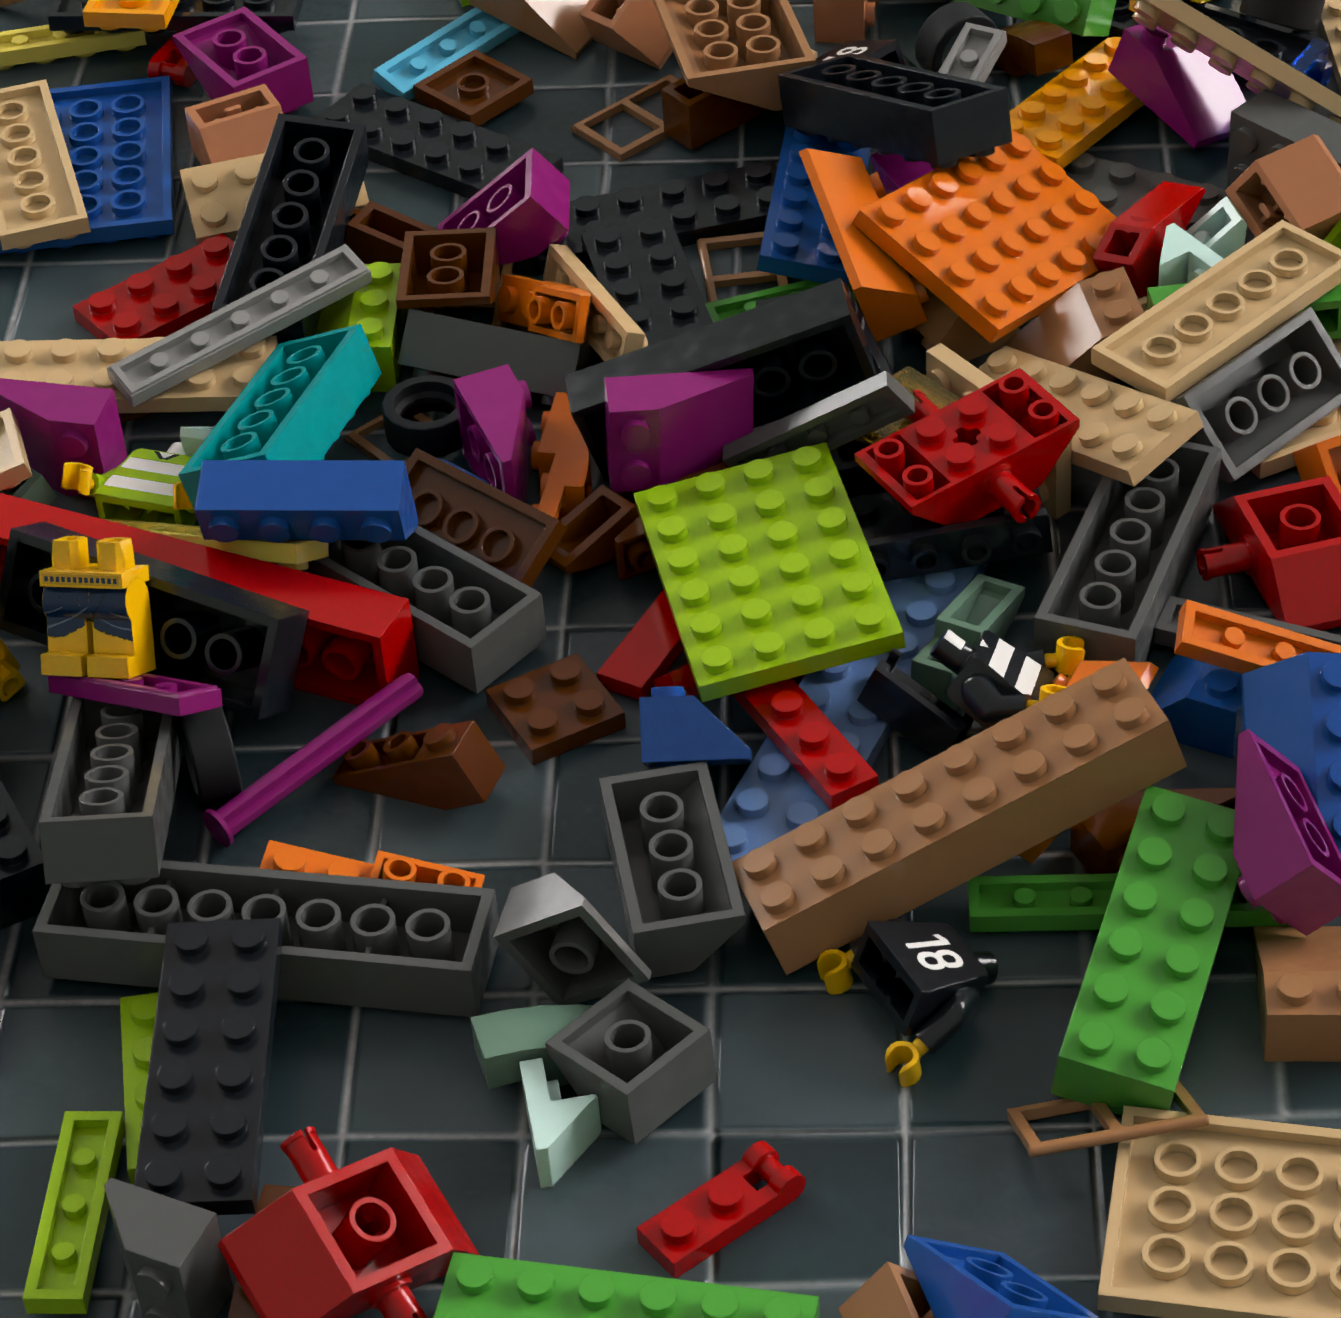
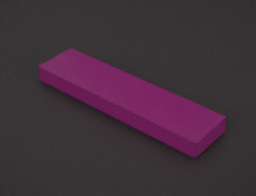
M147 673L131 679L88 677V675L83 677L48 675L49 692L174 716H184L222 707L221 688H218L216 685Z

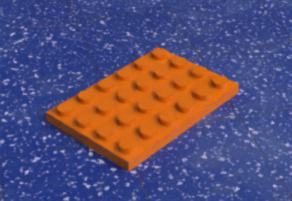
M1012 128L1013 142L995 147V153L983 157L966 156L958 159V164L954 167L935 169L859 210L852 223L990 343L995 342L1042 313L1076 283L1099 274V269L1096 268L1092 257L1110 223L1117 218L1099 202V199L1093 193L1079 186L1066 175L1060 165L1047 159L1032 146L1028 138L1015 132Z

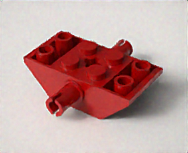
M1018 368L941 409L931 402L921 390H912L913 396L919 400V403L915 400V413L904 417L911 424L854 453L855 461L914 516L942 525H951L978 520L1003 507L1017 522L1024 523L1026 522V516L1020 512V509L1030 519L1038 513L1041 507V499L1032 490L1043 484L1079 429L1080 420L1025 371Z
M1330 476L1236 495L1213 504V513L1231 543L1197 550V567L1204 581L1245 571L1247 575L1251 576L1276 620L1320 631L1341 627V494Z
M308 1126L304 1129L305 1136L300 1129L286 1138L280 1148L287 1155L304 1184L286 1192L223 1237L217 1244L259 1318H351L368 1309H379L384 1318H428L411 1290L446 1275L453 1252L480 1254L419 1155L390 1147L338 1169L319 1139L318 1132L314 1126Z

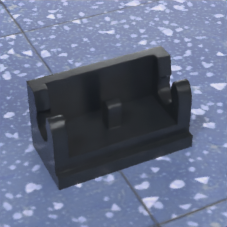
M894 647L887 660H881L874 668L857 701L930 756L934 757L949 747L959 744L969 732L975 720L966 712L964 716H961L899 670L897 665L903 653Z

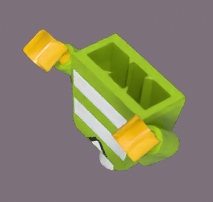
M181 442L171 444L167 452L144 448L136 449L119 466L102 475L93 473V467L84 463H64L61 488L74 489L79 494L95 498L99 518L195 525L197 520L194 508L178 476L192 457L185 455Z

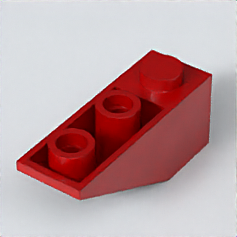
M1163 181L1113 220L1092 257L1096 268L1099 269V273L1124 266L1137 297H1146L1147 288L1155 287L1159 281V263L1166 226L1175 223L1184 231L1186 230L1206 192L1204 187Z

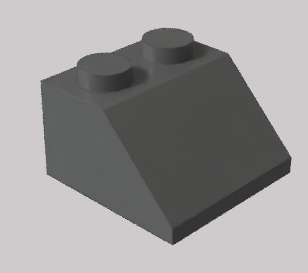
M555 872L511 888L493 937L556 1005L580 1004L607 995L627 979L635 984L650 980L652 971L588 900Z
M629 979L545 1042L546 1051L578 1096L597 1095L601 1123L634 1145L639 1143L717 1080L710 1029Z
M110 1177L104 1188L125 1268L142 1318H216L234 1290L228 1263L217 1246L222 1239L217 1214Z

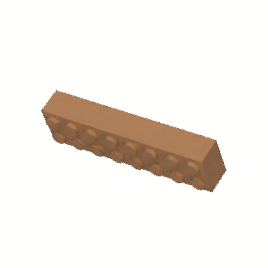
M1124 657L1061 691L1049 695L1013 716L999 721L997 724L965 741L949 747L947 750L919 765L901 772L896 777L871 790L851 798L846 803L825 814L803 823L796 829L732 861L736 879L785 974L788 975L817 960L825 950L838 949L862 936L868 921H886L898 918L1187 767V764L1168 718Z

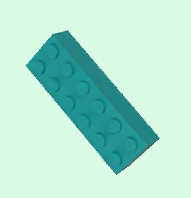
M361 324L277 345L178 474L194 509L202 460L325 459L324 455L333 442L339 439L340 432L347 422L355 416V411L362 401L370 395L371 388L382 374Z

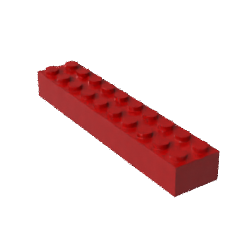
M0 493V584L11 528L45 521L98 540L113 537L131 538L133 552L308 610L309 615L293 687L295 689L359 706L400 675L411 673L416 679L420 676L408 598Z

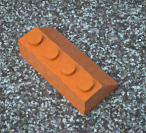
M810 148L799 151L853 292L876 343L928 322L921 305L929 301L924 285L914 276L910 277L907 270L852 224L860 209L887 195L878 172L868 175L861 157Z

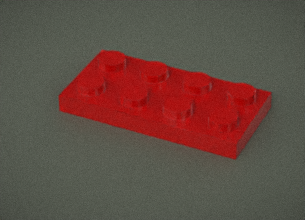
M224 233L207 238L197 246L180 254L170 256L164 262L141 273L133 274L127 280L104 291L92 294L88 299L72 306L75 321L97 339L167 337L212 313V306L234 241Z

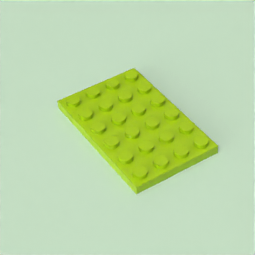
M826 442L813 446H804L787 453L764 459H755L742 465L715 472H706L697 477L666 485H658L648 490L633 493L637 511L702 702L891 652L894 647L897 650L906 648L904 632Z

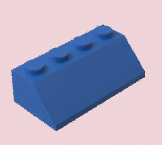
M202 460L194 511L204 540H216L219 542L266 540L274 543L286 540H316L323 543H331L337 540H367L373 543H382L388 540H406L418 527L417 511L404 460Z
M1305 652L1243 673L1240 677L1243 731L1249 729L1299 767L1341 854V653Z

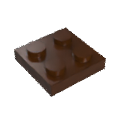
M477 50L471 51L413 85L415 100L432 109L471 122L477 126H482L488 120L534 94L532 78Z
M578 653L485 689L488 707L533 766L626 728L625 712Z

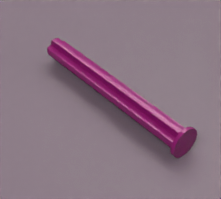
M411 673L400 675L216 811L212 809L205 810L202 813V818L211 835L225 847L234 843L233 836L349 751L362 739H365L422 697L423 688L416 677Z

